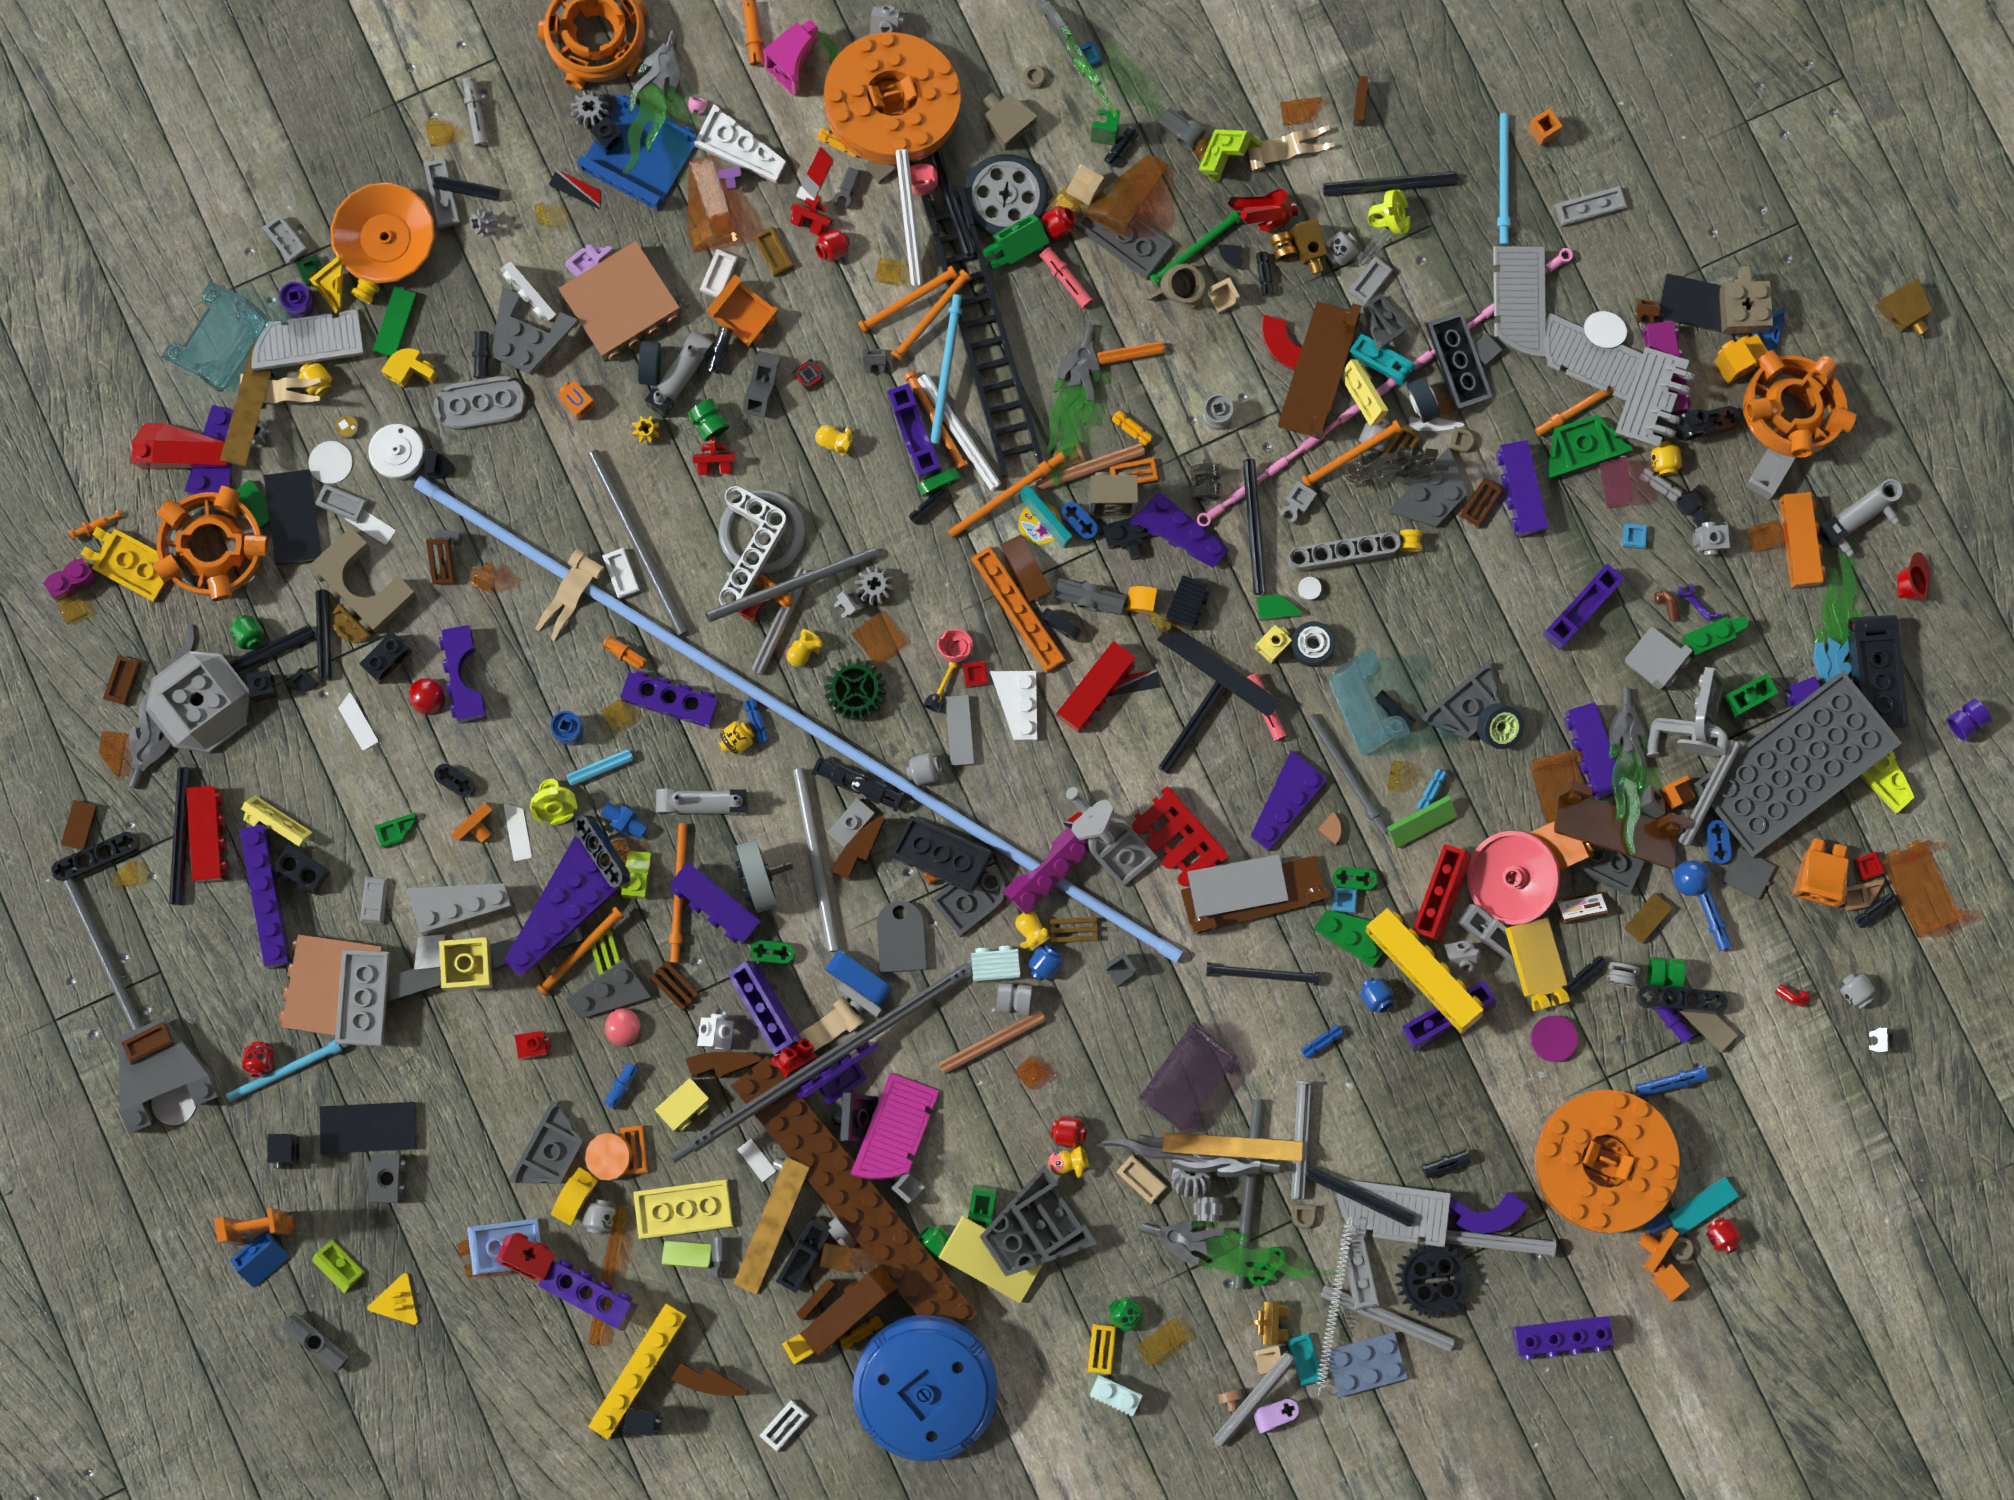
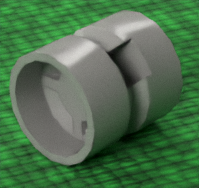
M1214 394L1205 401L1202 420L1208 428L1221 430L1228 426L1233 414L1231 399L1223 394Z
M999 982L996 1012L1009 1014L1011 1010H1014L1016 1015L1028 1016L1032 986L1019 984L1014 988L1012 983Z

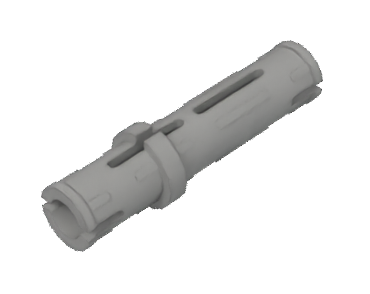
M465 78L462 80L466 97L464 104L468 108L474 146L488 145L481 108L482 97L478 93L476 78ZM471 93L473 94L475 108L473 107ZM475 116H477L478 125H479V131H478V128H477V122H476V117H475Z

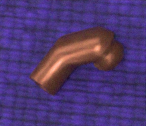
M1661 590V592L1654 594L1655 603L1659 605L1664 603L1667 607L1669 621L1681 619L1678 602L1668 591Z

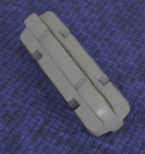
M1645 468L1639 478L1645 483L1649 482L1651 487L1663 495L1667 494L1669 499L1676 502L1681 496L1682 490L1676 486L1672 487L1670 482L1658 474L1654 475V472L1649 468Z

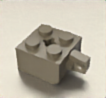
M1741 266L1738 269V279H1734V282H1724L1720 288L1722 334L1767 333L1773 326L1770 281H1755V279H1751L1750 266Z

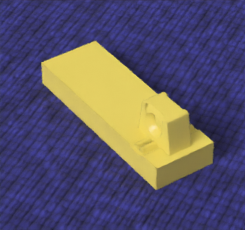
M1350 360L1344 368L1341 378L1369 425H1377L1389 410L1370 381L1371 376L1367 369L1361 367L1358 360Z
M256 795L245 801L241 808L245 811L244 821L252 826H257L262 822L298 846L307 842L313 833Z

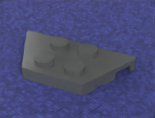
M1449 448L1438 457L1388 510L1390 515H1398L1408 518L1410 521L1422 522L1427 526L1436 528L1467 495V491Z
M1487 661L1421 716L1420 720L1464 740L1471 737L1477 732V722L1481 712L1489 705L1500 703L1490 663Z
M552 1100L509 1178V1182L562 1184L584 1141L555 1101Z

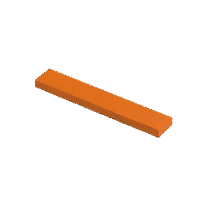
M991 546L971 558L972 562L1044 671L1048 673L1064 663L1066 659Z

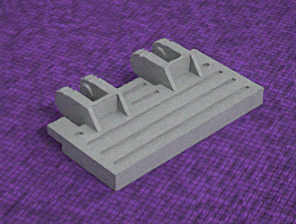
M1645 347L1615 432L1616 435L1660 447L1662 437L1654 435V432L1675 437L1676 431L1657 425L1658 419H1662L1673 424L1680 423L1681 419L1679 417L1669 414L1672 413L1678 394L1669 392V389L1690 394L1691 388L1672 382L1674 376L1688 381L1695 380L1696 375L1684 371L1687 370L1689 360Z

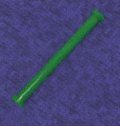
M1234 210L1231 211L1229 217L1156 275L1152 274L1149 276L1154 286L1157 288L1160 286L1161 279L1168 269L1176 264L1187 262L1233 224L1241 222L1242 220L1238 213Z

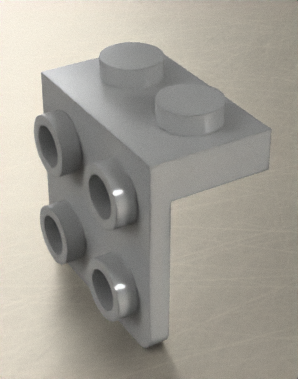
M1650 628L1625 658V664L1660 690L1664 685L1669 687L1677 677L1674 674L1679 667L1683 670L1691 660L1688 655L1692 652V649L1686 645L1679 648L1657 629Z

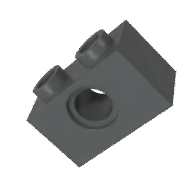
M371 1154L369 1202L401 1204V1198L405 1197V1184H402V1175L406 1174V1160H403V1156ZM391 1172L394 1176V1181L391 1185L386 1186L383 1183V1176Z

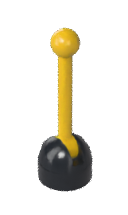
M949 662V669L937 693L930 694L923 704L927 709L940 713L944 703L941 694L953 669L957 668L958 663Z

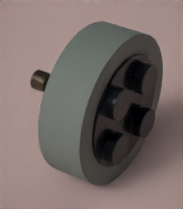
M757 840L737 845L739 861L735 863L739 878H745L746 883L742 884L746 900H752L757 913L777 907L771 883L773 881L772 876L794 870L792 861L769 867L768 863L765 864Z

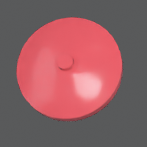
M1505 831L1490 836L1474 851L1468 865L1467 885L1474 903L1490 917L1504 924H1523L1539 918L1552 906L1560 887V869L1554 853L1541 839L1527 832Z

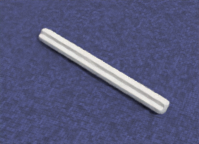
M907 149L896 150V160L911 284L917 286L923 284L909 155Z
M924 374L918 378V382L936 408L938 389L929 375ZM946 402L943 421L991 491L995 490L1001 485L1000 480Z

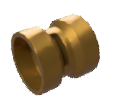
M1290 231L1281 232L1270 237L1271 246L1275 248L1274 255L1276 261H1284L1298 254L1296 246L1292 244L1293 237Z

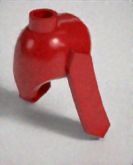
M1281 188L1268 193L1266 196H1232L1228 201V205L1233 210H1242L1240 218L1246 224L1262 222L1258 224L1260 231H1269L1282 227L1289 222L1292 216L1298 215L1296 203H1291L1289 193Z

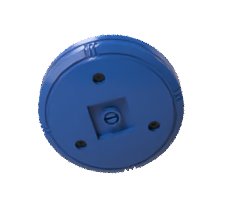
M934 1315L906 1317L880 1330L864 1348L858 1360L853 1381L854 1406L865 1431L867 1430L871 1438H874V1441L883 1449L901 1458L914 1461H938L964 1451L966 1447L973 1444V1441L978 1440L989 1425L997 1399V1375L987 1348L973 1332L960 1323Z

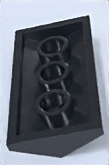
M1461 311L1425 323L1455 409H1461L1492 398L1491 390L1463 312Z

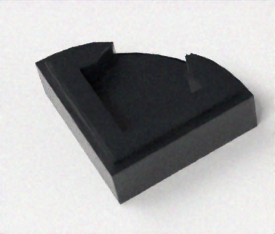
M1219 244V255L1224 262L1231 268L1240 270L1241 245Z
M301 667L285 684L296 691H308L315 688L319 683Z

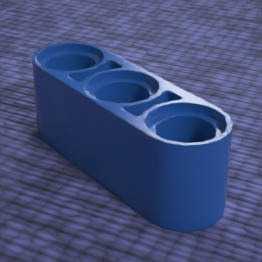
M840 950L835 953L825 967L828 973L842 983L852 987L878 1007L882 1006L893 990L891 986Z

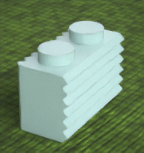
M1012 945L1000 946L999 951H989L988 947L975 949L976 953H971L973 983L1020 979L1018 949H1013Z
M1100 1375L1097 1376L1089 1394L1090 1398L1094 1397L1099 1402L1103 1401V1404L1107 1403L1108 1406L1129 1414V1416L1134 1415L1142 1398L1141 1394Z

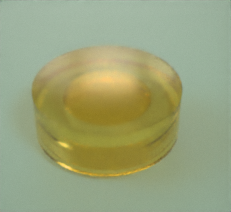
M545 203L535 204L534 208L539 224L541 226L550 224Z
M1153 612L1150 615L1149 620L1164 633L1170 629L1171 625L1157 613Z

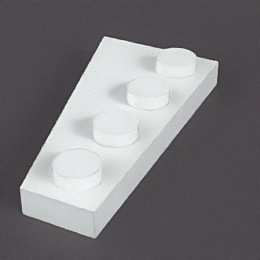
M715 104L694 142L696 147L774 183H777L786 165L784 159L764 143L758 141L749 131L744 130Z

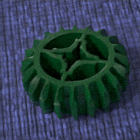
M856 658V665H852L851 660L847 659V667H844L843 663L839 662L840 671H837L835 668L831 669L835 677H826V680L832 684L824 685L825 690L831 691L825 694V699H832L829 701L828 706L833 707L837 705L834 709L835 714L843 710V719L850 713L851 721H855V714H859L860 720H864L863 713L867 712L869 717H872L871 708L875 711L880 710L876 702L881 704L885 702L879 695L887 694V690L880 688L886 685V681H878L883 676L882 672L874 674L877 666L873 665L868 669L869 661L867 660L861 666L859 658ZM853 672L864 674L855 680L845 676ZM869 679L873 681L875 686L872 698L864 691ZM839 681L847 689L841 701L836 694ZM855 685L856 688V685H859L861 694H856V692L852 694L850 686ZM853 700H860L866 703L860 707L847 706Z

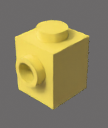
M1274 625L1261 638L1254 649L1272 664L1290 645L1292 640L1289 637L1291 635L1282 626L1278 628Z

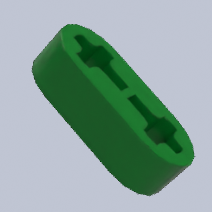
M951 468L917 485L921 496L926 497L934 494L940 488L944 489L955 484L961 477L956 468Z
M1340 867L1333 873L1332 882L1337 888L1369 891L1376 885L1377 876L1370 869ZM1345 872V876L1353 877V880H1346L1344 884H1341V880L1337 879V876ZM1365 874H1368V877L1373 882H1369L1368 886H1364V882L1356 881V878H1363Z
M759 940L754 942L750 948L752 958L761 963L786 965L791 963L795 956L793 947L783 942ZM763 945L765 950L771 951V954H763L762 958H759L754 950L759 949V946ZM785 947L791 955L786 956L785 960H781V956L774 955V951L780 952Z
M1270 1247L1259 1257L1248 1271L1247 1276L1251 1284L1261 1286L1268 1282L1285 1261L1283 1250L1279 1247ZM1269 1252H1279V1263L1273 1262L1268 1266L1266 1263L1270 1259ZM1264 1266L1266 1268L1262 1274L1264 1280L1258 1279L1254 1281L1253 1277L1255 1275L1253 1270L1259 1271Z

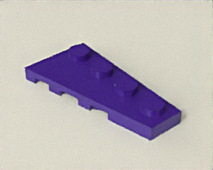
M212 405L202 435L225 442L233 410ZM228 462V466L192 468L184 491L195 495L205 492L218 493L221 486L230 488L232 482V463Z
M1160 491L1130 522L1135 526L1140 525L1148 529V533L1155 537L1157 535L1169 541L1168 544L1175 548L1178 546L1185 549L1188 555L1212 568L1229 551L1228 548Z
M1292 750L1250 836L1267 851L1270 850L1327 781L1323 775Z

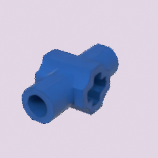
M608 802L601 813L602 816L612 821L610 823L611 827L626 836L630 833L641 839L648 829V826L638 820L639 815L623 805L621 808H618Z

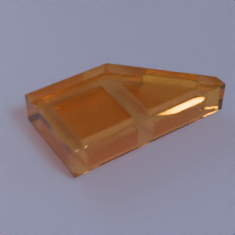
M1322 97L1280 102L1283 126L1306 123L1320 105Z
M102 731L99 755L114 775L120 777L127 734Z

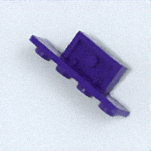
M866 1042L852 1054H848L838 1060V1063L833 1067L829 1066L819 1073L820 1076L816 1079H809L800 1085L801 1089L796 1092L797 1097H807L819 1089L826 1103L832 1104L841 1098L843 1093H848L868 1079L858 1061L879 1047L878 1043Z

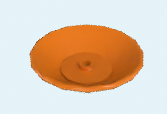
M390 182L368 184L350 193L337 208L330 227L332 249L336 256L342 254L343 267L356 278L376 284L397 282L415 273L429 257L435 239L433 217L424 200L409 188ZM383 235H389L387 240H381Z

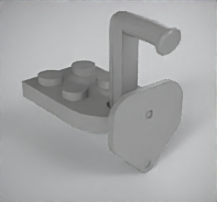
M1705 667L1704 674L1700 676L1699 687L1701 691L1700 696H1697L1695 700V710H1697L1695 722L1666 718L1655 719L1651 725L1646 757L1655 758L1660 755L1658 752L1660 733L1692 736V740L1680 739L1677 741L1680 749L1691 755L1714 757L1726 754L1728 745L1727 734L1716 726L1725 681L1714 668ZM1712 738H1718L1717 746L1707 744L1706 742H1710Z
M1071 787L1067 790L1066 797L1072 800L1083 813L1073 823L1072 832L1079 840L1089 838L1088 845L1091 853L1121 887L1157 858L1127 822L1112 818L1115 809L1108 800H1101L1091 807L1079 794L1076 787Z

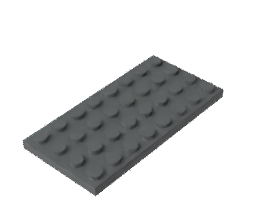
M1842 670L1739 749L1710 806L1753 858L1900 746L1902 742L1844 670ZM1715 768L1694 784L1701 795Z

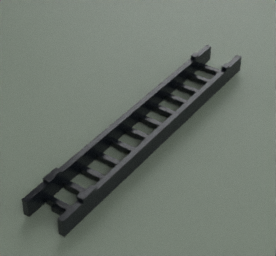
M963 185L957 186V192L962 206L961 209L976 249V255L966 258L963 253L945 258L941 244L957 240L958 236L957 233L939 237L936 226L937 222L951 219L949 210L933 216L927 194L921 196V202L942 273L948 270L947 265L975 257L978 260L981 272L970 274L969 276L972 279L970 281L967 280L966 283L983 278L987 293L961 300V307L989 300L993 314L964 322L962 315H959L958 329L1002 478L1008 477L1004 457L1033 449L1037 465L1044 460ZM950 279L945 282L947 290L956 279ZM993 321L996 322L1000 336L970 344L966 329ZM1002 342L1006 357L976 365L972 350ZM1008 364L1012 379L982 386L979 371ZM1014 385L1018 400L991 408L988 407L985 393ZM1021 407L1024 422L995 429L991 414ZM1027 428L1031 443L1001 451L997 436Z

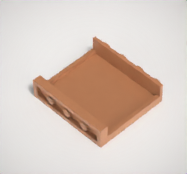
M636 241L558 288L562 298L580 321L603 361L617 358L621 354L620 351L627 347L632 348L636 346L641 338L646 335H654L659 331V327L665 323L671 324L679 318L678 315L681 314L680 307Z
M298 935L297 940H294L292 944L294 960L288 967L290 982L289 986L285 987L283 995L286 1005L285 1009H282L280 1012L279 1022L282 1023V1028L335 1036L342 950L385 952V949L380 946Z

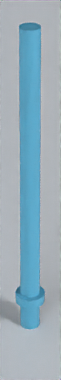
M956 294L953 295L952 305L948 310L950 318L930 443L939 445L958 320L959 315H962V309H960L962 296Z

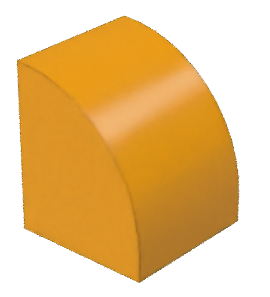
M1144 586L1130 587L1125 611L1152 615L1157 588Z

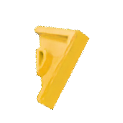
M342 254L309 279L335 313L339 312L342 308Z

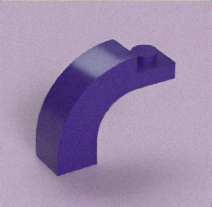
M1508 1191L1505 1192L1492 1210L1478 1213L1469 1210L1451 1197L1449 1215L1452 1217L1455 1215L1459 1216L1454 1225L1460 1229L1475 1233H1491L1502 1230L1514 1223L1528 1205Z

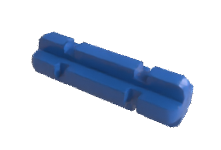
M750 699L745 701L744 707L746 712L749 713L747 715L753 732L756 733L757 743L762 744L769 741L767 731H764L765 726L759 710H757L756 700Z
M1335 1025L1329 1032L1326 1031L1313 1040L1310 1045L1304 1046L1301 1052L1306 1059H1309L1315 1055V1052H1320L1333 1043L1334 1039L1337 1040L1342 1037L1344 1032L1339 1025Z

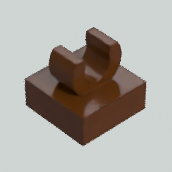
M1636 298L1634 308L1637 313V323H1640L1643 315H1648V323L1653 324L1654 316H1659V302Z

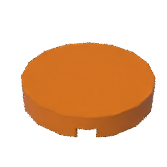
M604 1133L596 1136L586 1149L585 1160L587 1168L593 1176L601 1180L621 1178L627 1173L630 1161L632 1160L630 1145L625 1138L617 1134Z

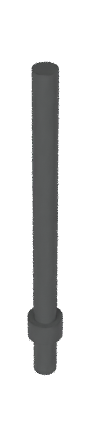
M1315 713L1308 717L1309 722L1366 810V816L1370 821L1374 822L1381 835H1384L1388 830L1387 825L1380 816L1382 813L1367 796Z

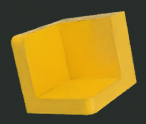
M800 1334L782 1344L794 1365L815 1353Z

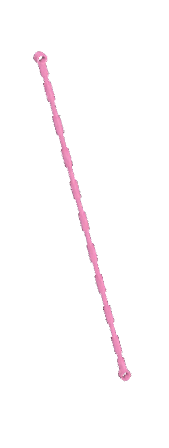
M1568 248L1562 249L1556 258L1545 265V274L1551 273L1561 264L1569 263L1573 257L1572 251ZM1566 253L1569 255V258L1563 259L1561 254ZM1494 303L1467 324L1469 330L1483 319H1488L1494 314ZM1435 350L1427 351L1412 363L1416 366L1413 371H1417L1432 360L1433 356L1436 355ZM1390 378L1376 388V391L1381 397L1395 387L1397 383ZM1355 404L1338 416L1336 421L1324 429L1322 439L1338 425L1344 424L1361 411L1358 405ZM1309 437L1295 451L1268 467L1257 478V483H1261L1267 477H1272L1287 466L1289 461L1304 450H1309L1321 440ZM1245 485L1228 497L1229 499L1222 504L1216 505L1207 513L1199 514L1196 522L1201 527L1207 528L1211 520L1224 512L1226 507L1230 504H1235L1245 496ZM1201 517L1207 518L1208 522L1206 524L1200 523L1199 519Z

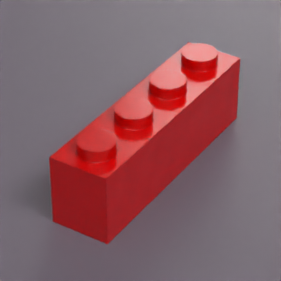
M1113 640L1057 711L1056 717L1077 733L1081 729L1086 730L1093 721L1091 716L1094 712H1100L1107 704L1105 698L1108 694L1112 693L1114 695L1121 686L1119 680L1123 675L1128 677L1136 666L1133 664L1135 657Z
M216 786L186 788L192 881L195 883L225 881V875L228 874V864L226 860L224 861L223 852L227 850L225 837L222 838L225 818L220 811V805L224 803L222 791L219 792Z
M1447 844L1443 845L1413 930L1419 937L1441 943L1472 857L1466 850Z

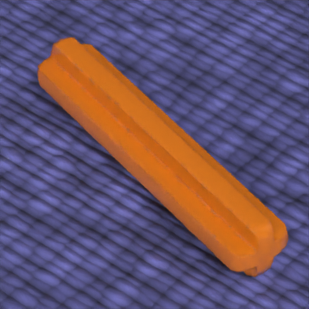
M1162 341L1098 352L1097 360L1099 365H1106L1161 355L1164 353V345Z

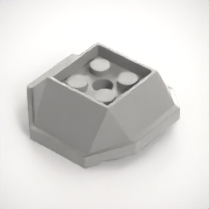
M189 651L152 678L146 711L175 748L210 753L247 726L250 695L247 686L222 654ZM196 695L204 697L203 703L199 706L192 705V699Z

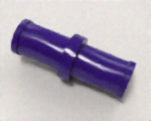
M1653 1009L1666 1023L1665 1027L1667 1029L1670 1028L1682 1044L1695 1035L1681 1020L1680 1014L1677 1015L1673 1010Z

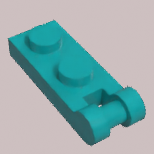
M1364 334L1359 336L1349 350V355L1386 375L1401 386L1407 380L1406 376L1408 373H1412L1416 367L1410 360L1385 346L1378 350L1374 340ZM1396 364L1401 367L1399 372L1394 369Z

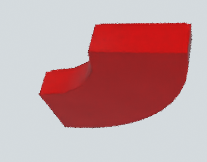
M1264 315L1262 322L1264 343L1272 357L1279 364L1295 371L1302 348L1293 344L1288 338L1285 320Z

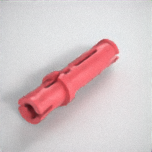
M1051 247L1040 254V257L1052 270L1051 274L1054 277L1057 276L1081 308H1085L1093 301V298L1090 297L1068 270L1066 262H1062Z
M1259 673L1247 677L1266 691ZM1276 710L1272 712L1269 718L1262 713L1274 741L1287 736Z

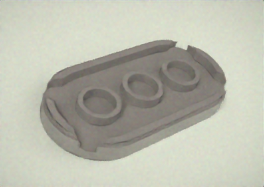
M508 376L479 379L444 387L434 401V412L439 422L452 430L493 425L516 419L525 408L526 396L522 386Z

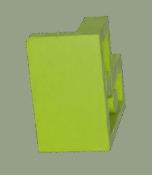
M1215 129L1198 170L1213 182H1219L1229 155L1244 156L1247 147L1261 148L1263 143L1248 131Z

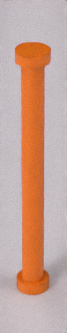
M951 265L946 272L864 322L862 320L859 321L858 324L864 334L868 333V329L950 279L958 278L954 268Z
M964 270L959 272L960 276L897 350L891 352L899 361L904 359V354L949 303L953 295L961 289L967 280L970 281L972 279Z
M913 370L904 375V379L909 381L933 424L935 409L918 382L917 372ZM942 423L940 438L955 463L954 467L957 471H960L968 466V462L963 460Z
M1397 420L1393 421L1391 426L1307 477L1306 475L1302 476L1301 478L1305 485L1311 488V484L1395 433L1398 432L1400 434L1403 432Z
M617 907L612 909L613 912L542 984L539 983L536 986L544 996L549 994L548 990L619 918L623 919L625 917Z

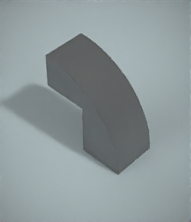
M758 351L754 360L752 379L745 393L742 413L765 418L774 390L781 356Z

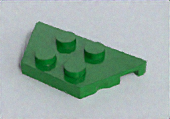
M1599 415L1555 428L1552 435L1548 479L1550 480L1630 453L1633 449L1615 434L1616 431L1608 427Z

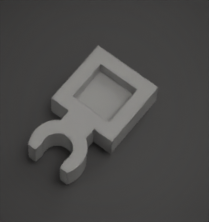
M1297 481L1285 499V502L1290 505L1282 508L1279 517L1282 518L1286 512L1292 514L1289 523L1293 524L1297 519V511L1299 510L1304 514L1317 493Z

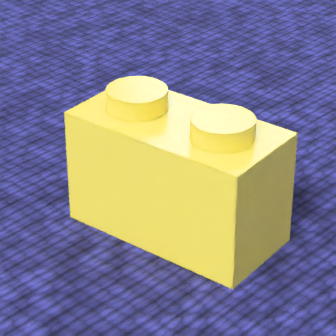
M689 1078L660 1104L655 1111L674 1132L678 1129L682 1132L692 1123L689 1120L696 1113L700 1116L708 1109L709 1105L707 1103L710 1099Z

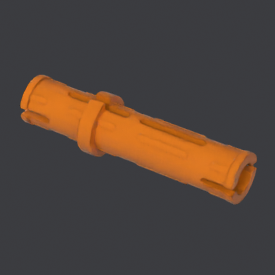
M742 0L747 34L745 44L749 50L750 66L756 67L758 66L757 62H759V66L764 64L762 55L763 39L760 37L757 1L749 0L747 2V0Z

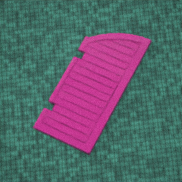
M890 1073L851 1175L876 1180L894 1178L903 1174L908 1175L913 1161L907 1159L908 1154L916 1156L931 1116L924 1111L926 1107L934 1109L940 1091Z

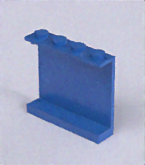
M616 94L617 103L608 118L622 133L624 141L607 155L593 142L586 156L580 155L577 161L578 168L658 211L694 150V142L697 137L692 129L686 126L681 128L670 117L665 115L661 117L655 114V110L647 105L642 107L636 104V101L628 95L621 96Z

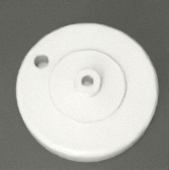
M391 424L378 430L372 437L369 444V458L379 474L389 479L400 480L412 476L420 469L425 458V447L421 437L414 429L403 424Z

